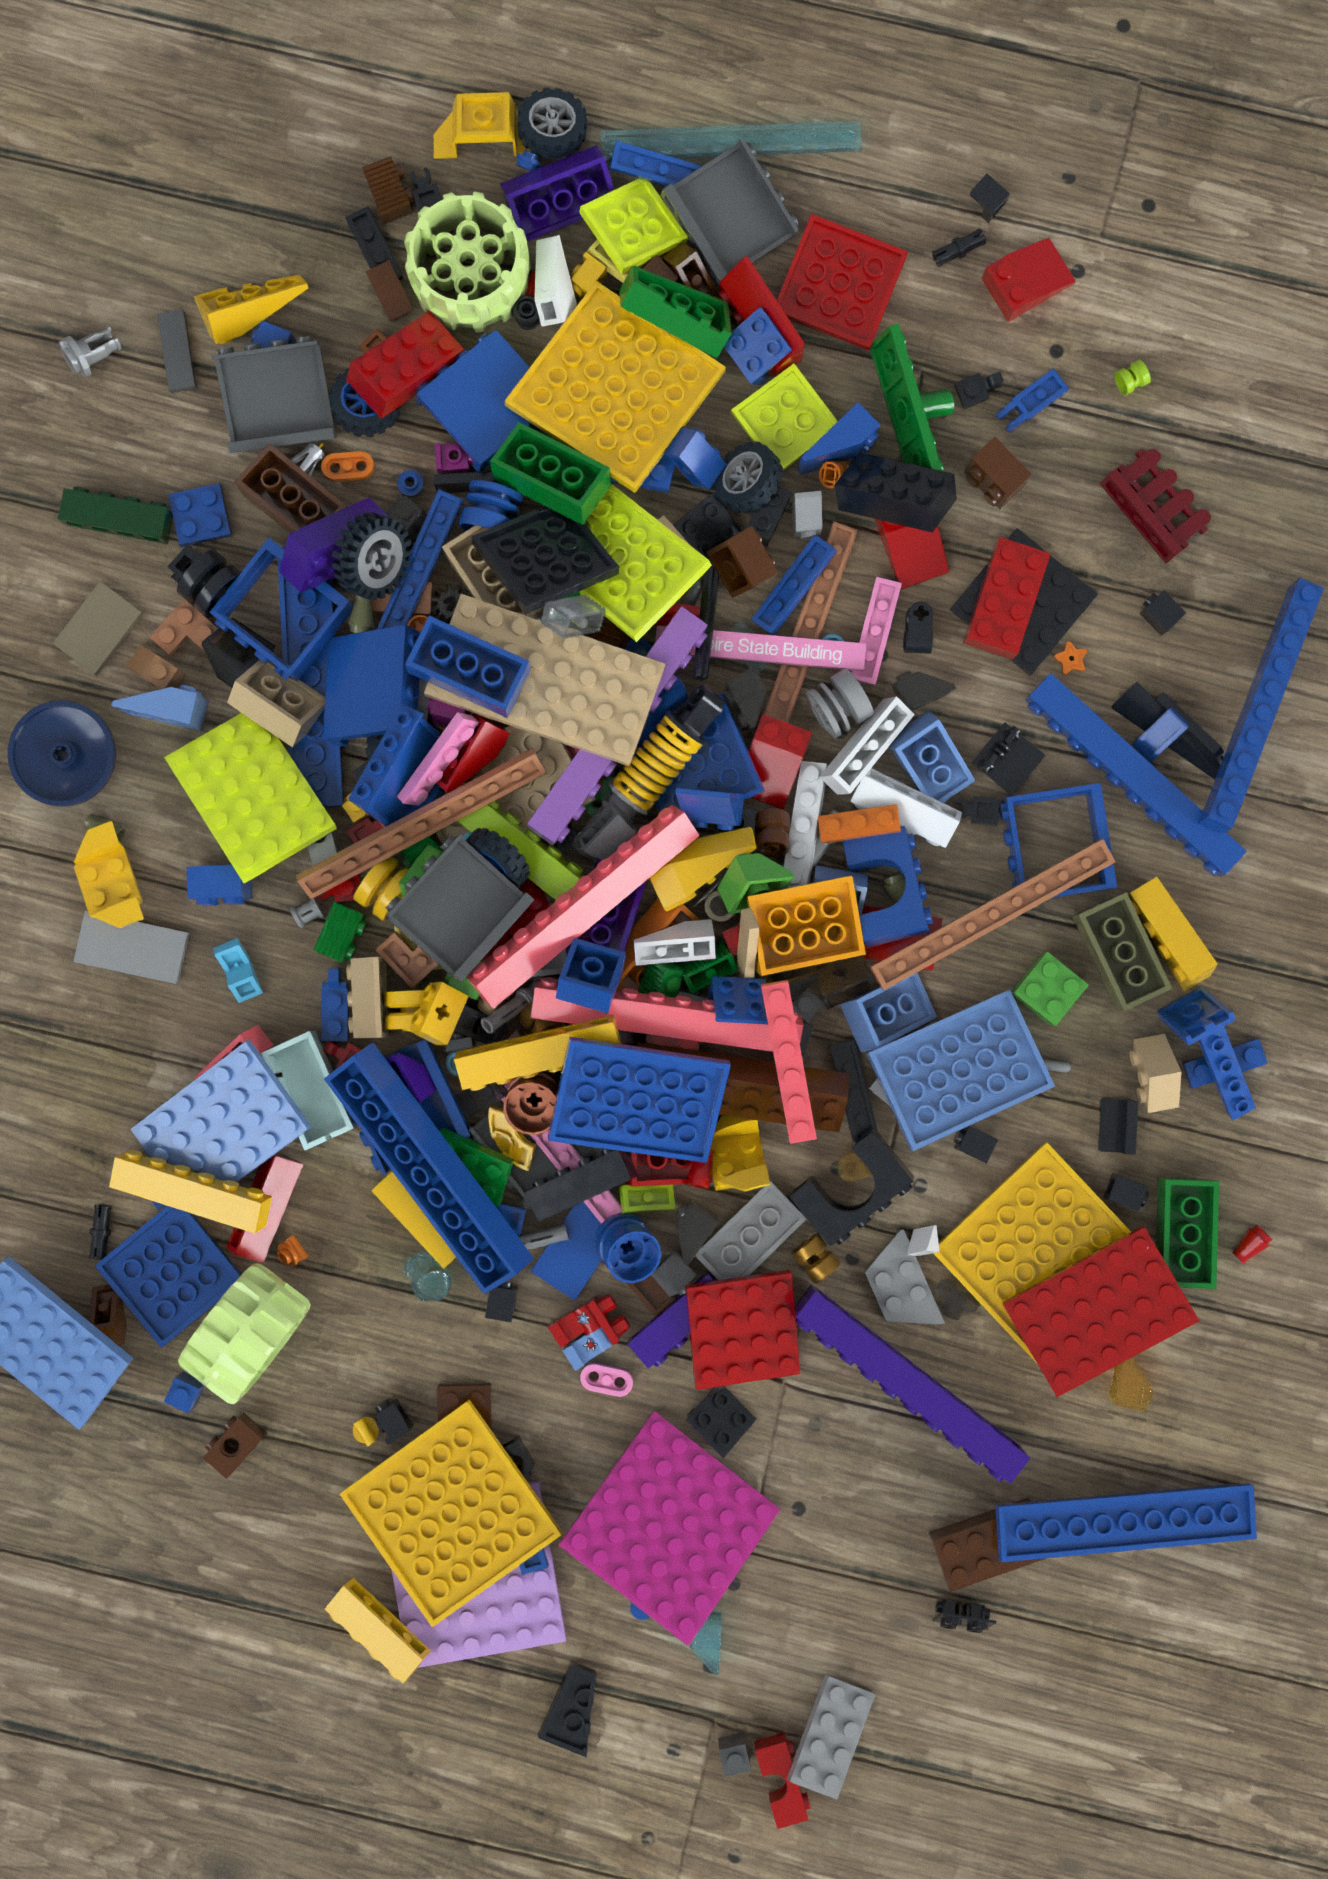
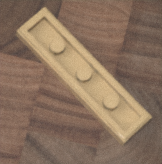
M751 908L741 910L736 960L739 972L735 973V977L754 978L759 925Z

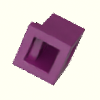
M435 443L436 469L438 474L471 473L470 465H473V460L458 443ZM459 454V457L456 460H452L450 455Z

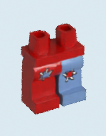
M610 1293L598 1299L594 1296L589 1301L552 1321L548 1326L560 1348L564 1346L563 1353L575 1371L598 1354L619 1342L621 1335L630 1328V1324L623 1314L613 1321L607 1315L609 1311L617 1307Z

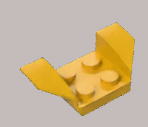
M510 93L457 94L453 103V111L433 134L434 159L457 158V143L513 142L514 157L517 156V153L523 155L524 150L531 152L529 148L526 149L523 146L522 139H519L518 110L515 108V103Z
M110 821L87 830L74 860V869L89 916L118 928L143 920L144 917L139 905L143 900L127 851L118 840L113 822Z
M722 1115L716 1124L710 1150L714 1151L713 1179L715 1191L735 1188L745 1192L769 1186L770 1181L759 1135L758 1120Z

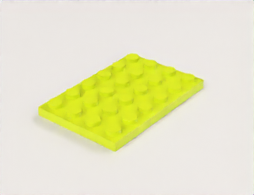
M611 484L585 524L618 564L619 574L581 590L579 593L587 602L637 642L712 565L706 557Z
M243 713L238 714L164 757L244 884L337 829L335 823L279 738Z

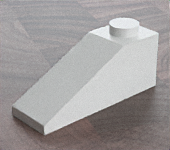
M712 919L685 921L635 939L636 965L716 959Z

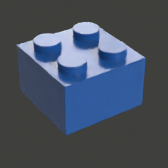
M232 865L186 867L188 899L195 900L196 905L218 906V901H223L224 904L242 905L245 904V899H252V880L244 884Z
M574 938L558 980L556 999L608 1014L623 972L626 953Z

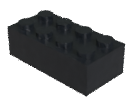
M864 453L857 455L834 485L838 510L931 533H933L957 500L955 475L953 473Z

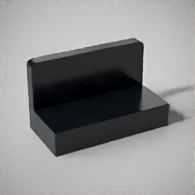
M1101 1099L1099 1151L1136 1155L1138 1101Z

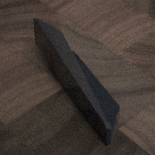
M1135 682L1112 705L1114 711L1143 731H1146L1164 712L1172 707L1190 726L1168 748L1213 779L1216 778L1223 760L1222 754L1224 750L1164 692L1154 699L1138 682Z

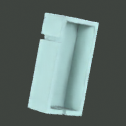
M316 1030L308 1031L261 1053L274 1074L282 1073L283 1077H278V1080L311 1125L309 1130L299 1136L304 1150H308L358 1127V1124L352 1121L349 1112L324 1080L325 1077L333 1072V1068L326 1053L323 1051L324 1048Z

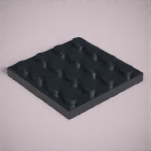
M546 506L472 536L474 547L525 615L619 574L618 564L585 523L582 525Z
M1018 528L1008 538V540L1045 551ZM1051 555L1019 653L1013 660L1010 659L1029 676L1034 673L1098 595V593ZM988 564L950 608V611L967 625H969Z

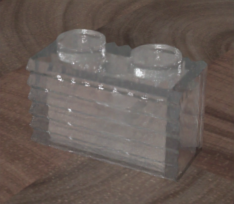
M586 595L558 599L545 603L541 623L563 639L565 637L569 638V636L572 638L581 634L587 635L588 633L599 632L606 610L605 607H602L601 604L598 605L597 602H594V600H591Z

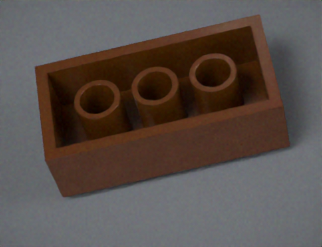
M270 443L234 481L244 497L289 533L347 507V505Z
M1025 1498L1014 1503L1031 1502V1500ZM996 1509L929 1532L950 1592L1044 1560L1033 1559L1001 1562L998 1560Z

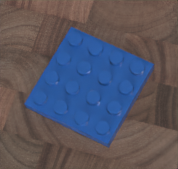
M724 694L718 695L724 699L723 710L702 733V736L707 741L706 744L702 745L697 753L691 754V760L685 762L684 769L679 770L677 777L672 778L671 785L666 786L664 793H659L660 797L655 802L659 813L671 805L680 809L676 788L744 794V800L765 791ZM661 721L643 729L636 751L638 748L645 749L643 747L644 740H649L653 743L649 738L651 732L662 735L656 729V725L661 723Z
M166 1206L95 1265L96 1269L161 1348L215 1305L242 1275L194 1215L170 1206Z

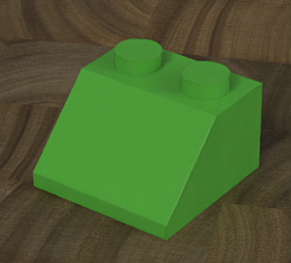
M744 853L735 856L717 889L728 913H741L742 909L748 908L747 896L788 888L794 878V874L792 871L759 853Z

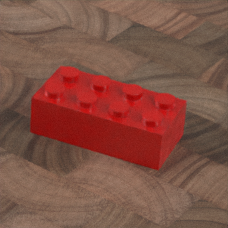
M428 311L352 361L346 381L382 419L415 397L418 388L426 381L432 382L444 366L448 365L450 367L457 361V357L464 351V348L437 318Z
M1002 537L997 540L963 644L1012 660L1018 655L1051 553Z

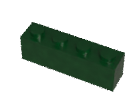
M74 486L73 490L65 488L63 490L58 520L66 526L168 544L173 514L166 507V504L162 502L151 501L150 504L141 503V500L135 497L125 496V499H119L109 492L99 491V495L92 494L86 488Z

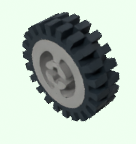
M365 512L363 516L357 515L354 517L356 522L350 520L346 523L349 531L345 529L340 531L339 534L344 539L343 541L336 539L335 545L339 546L340 550L333 551L332 557L337 558L338 561L332 562V566L338 570L334 573L335 578L340 580L338 583L346 591L365 599L386 598L385 593L391 595L394 592L392 586L398 588L402 584L398 577L405 578L407 575L402 570L404 566L410 567L411 562L405 560V558L412 556V550L406 548L411 545V540L405 538L409 534L407 530L402 529L404 526L397 522V520L375 512Z

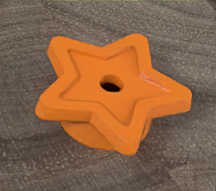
M1070 641L1066 642L1063 652L1053 656L1054 659L1060 662L1063 675L1068 674L1072 670L1085 671L1082 659L1086 655L1087 649H1076ZM1070 656H1072V657L1074 658L1073 661H1070V660H1069V657H1070Z

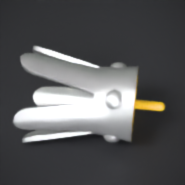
M309 442L303 451L290 460L296 464L306 458L300 465V468L306 473L311 469L309 473L311 476L317 463L325 457V454L320 449L323 443L316 446L314 443Z

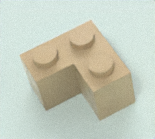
M1160 1034L1134 1039L1133 1051H1130V1061L1132 1066H1137L1138 1069L1137 1074L1140 1087L1137 1088V1097L1139 1103H1144L1147 1113L1179 1108L1181 1070L1166 1035Z

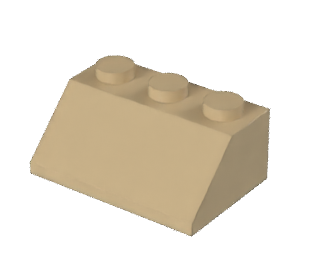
M259 660L235 680L227 703L291 747H294L307 735L324 710L325 697L300 680L295 681L290 676L285 680L274 671L277 666L271 661L265 664Z
M382 957L351 959V964H347V979L351 980L352 991H348L347 999L348 1006L352 1007L353 1017H349L348 1021L349 1033H353V1038L389 1037V1030H385L384 1017L388 1014V1008L384 1006V992H387L386 961Z

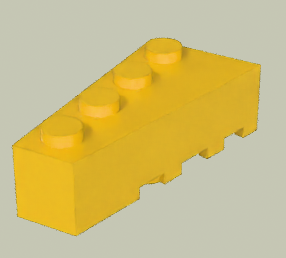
M1158 877L1132 891L1129 894V898L1147 936L1152 939L1159 954L1165 960L1182 990L1185 992L1210 977L1218 963Z

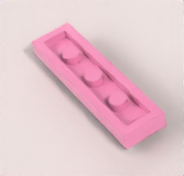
M876 577L859 643L867 644L864 671L852 670L851 672L860 683L876 685L902 585L900 582Z
M456 713L397 797L402 803L420 806L427 799L432 787L442 778L445 769L458 756L459 750L466 740L473 735L474 729L479 724L472 715Z

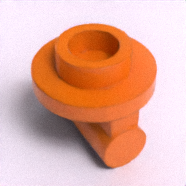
M294 1234L278 1245L277 1256L284 1265L288 1264L294 1267L298 1262L308 1257V1254Z

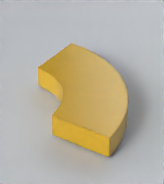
M494 1105L490 1106L488 1123L492 1139L495 1140L502 1151L501 1154L514 1159L513 1164L529 1171L532 1166L536 1144L527 1140L521 1132L513 1129L505 1118L503 1108Z

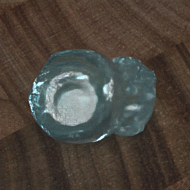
M428 1251L414 1254L406 1261L403 1272L406 1277L411 1279L412 1290L421 1301H435L443 1299L448 1294L452 1282L449 1272L445 1268L443 1269Z

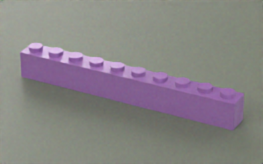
M682 606L646 655L647 658L666 664L650 708L652 712L656 710L662 701L658 696L665 688L669 691L677 680V677L674 676L675 672L679 667L684 670L693 657L689 654L694 646L699 648L707 637V634L704 633L707 624ZM579 750L527 823V828L552 846L557 840L562 843L570 831L567 825L572 818L576 821L586 809L582 805L587 797L594 798L601 787L598 784L603 775L608 777L617 764L612 760Z

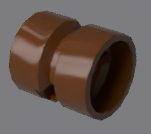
M769 808L757 813L756 831L758 833L755 835V851L767 857H779L788 853V833L790 830V815L788 812Z

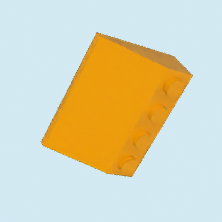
M852 875L747 896L748 908H751L759 925L755 971L761 976L866 955Z

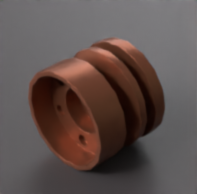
M546 1070L538 1072L539 1074L532 1078L525 1079L520 1076L512 1079L504 1099L503 1111L507 1122L513 1129L529 1135L542 1134L549 1130L560 1078L555 1072Z

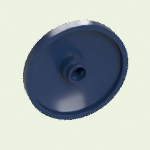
M51 701L31 709L16 724L8 744V764L15 782L28 796L51 806H75L95 797L110 780L116 762L115 741L108 725L91 709L71 701Z

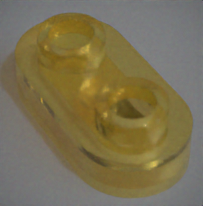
M855 1152L842 1156L838 1161V1173L847 1181H856L872 1176L870 1170ZM849 1162L855 1164V1169L852 1172L846 1171L845 1168Z

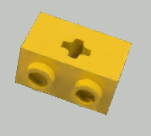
M443 982L430 983L422 994L423 1001L420 1008L411 1019L412 1026L410 1032L435 1045H448L469 996Z

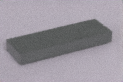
M184 310L158 313L169 391L174 393L197 389Z

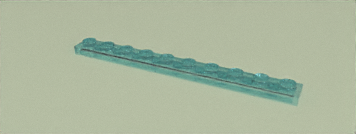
M861 121L600 131L601 152L606 161H611L616 141L674 158L717 157L736 145L742 137L746 143L750 142L756 155L858 152L862 149Z

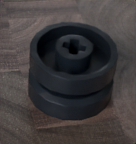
M215 549L208 550L198 557L185 571L177 586V593L189 603L195 602V608L206 618L214 617L209 612L220 598L226 594L227 589L241 573L233 565L226 566L227 560Z

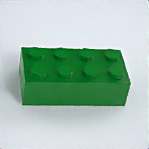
M520 422L517 423L490 460L493 480L584 525L611 486L610 467Z
M1158 1177L1156 1247L1180 1288L1216 1289L1219 1181L1209 1178Z

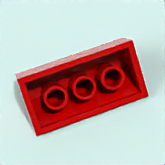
M745 256L720 281L718 297L728 302V306L733 312L732 319L737 327L758 308H763L792 348L788 355L768 371V373L771 371L774 377H776L792 364L796 365L802 361L805 343L748 256Z

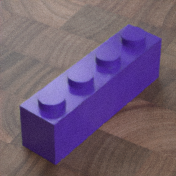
M707 1271L693 1284L716 1280ZM686 1293L682 1296L679 1295L667 1308L628 1339L627 1345L648 1369L653 1364L655 1367H658L668 1358L666 1355L668 1351L673 1347L676 1350L679 1349L688 1340L686 1337L689 1334Z

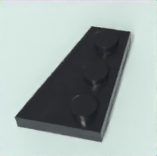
M573 1661L570 1662L538 1732L539 1739L587 1758L588 1735L590 1734L591 1726L590 1718L596 1683L595 1670Z

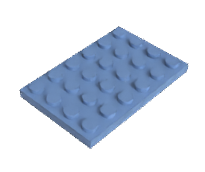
M1011 990L867 1053L911 1152L1055 1087Z
M248 1040L130 1130L150 1158H162L166 1160V1163L174 1166H188L190 1171L210 1173L216 1179L222 1181L232 1180L238 1182L309 1130L311 1125L251 1040Z
M8 1256L0 1264V1365L80 1430L131 1363L133 1357Z

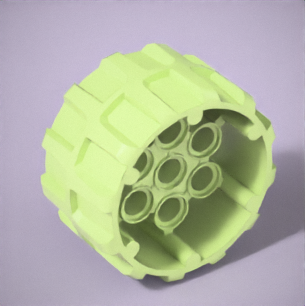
M476 191L473 192V196H455L453 192L444 194L443 200L433 206H424L417 213L419 220L414 230L407 232L404 240L407 251L405 269L421 308L425 313L430 311L432 314L440 317L445 328L450 330L464 327L473 328L475 333L484 332L486 326L502 320L503 323L507 322L512 318L511 310L514 308L515 302L518 298L525 296L528 288V274L531 269L524 230L518 228L515 224L511 209L505 204L497 206L486 200L484 193ZM479 227L494 231L502 236V238L494 234H487L481 237ZM454 229H457V230H456V234H457V235H455V236H453V235H451L450 233H448V232H450V231H452V230H454ZM468 233L476 235L472 240L463 239ZM443 246H452V249L449 252H440V249ZM489 247H496L498 249L495 254L485 253ZM506 250L509 257L515 259L511 272L508 270L502 272L499 266L504 260V252ZM427 254L430 256L436 255L437 261L432 266V274L428 276L426 269L423 267L424 260ZM467 259H472L475 261L474 264L469 267H465L462 265L463 261ZM444 271L451 273L446 279L439 278L440 273ZM488 273H495L497 275L491 281L484 279ZM465 285L474 287L469 293L461 291ZM438 287L442 291H450L455 288L458 300L442 296L433 289ZM482 289L488 293H491L487 296L479 298L480 290Z
M257 1263L253 1264L232 1284L209 1312L184 1347L178 1363L182 1369L229 1404H235L249 1391L278 1355L307 1315L311 1304L305 1296L265 1266Z

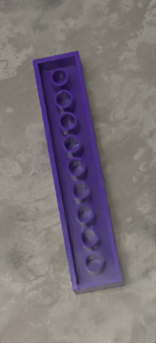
M811 1284L797 1302L794 1314L798 1326L808 1333L810 1330H813L818 1337L817 1340L828 1349H831L832 1346L837 1349L836 1352L843 1361L850 1366L853 1363L858 1365L857 1368L860 1370V1373L872 1383L876 1379L882 1387V1391L891 1398L895 1399L898 1396L903 1403L902 1406L915 1416L917 1413H920V1417L925 1420L924 1423L935 1432L939 1429L942 1430V1434L946 1437L945 1439L957 1449L960 1446L964 1447L963 1450L967 1453V1456L979 1466L983 1462L984 1466L989 1470L988 1472L1000 1482L1005 1479L1011 1484L1030 1460L1028 1454L1018 1443Z

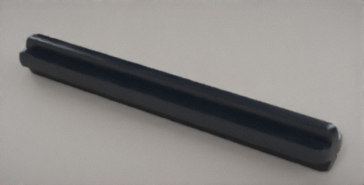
M710 558L707 559L712 566L704 573L699 619L707 624L704 631L707 637L699 648L696 647L693 678L699 681L708 679L719 585V574Z

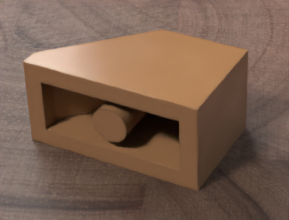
M142 645L139 646L127 664L128 668L160 689L176 688L185 675L184 672Z

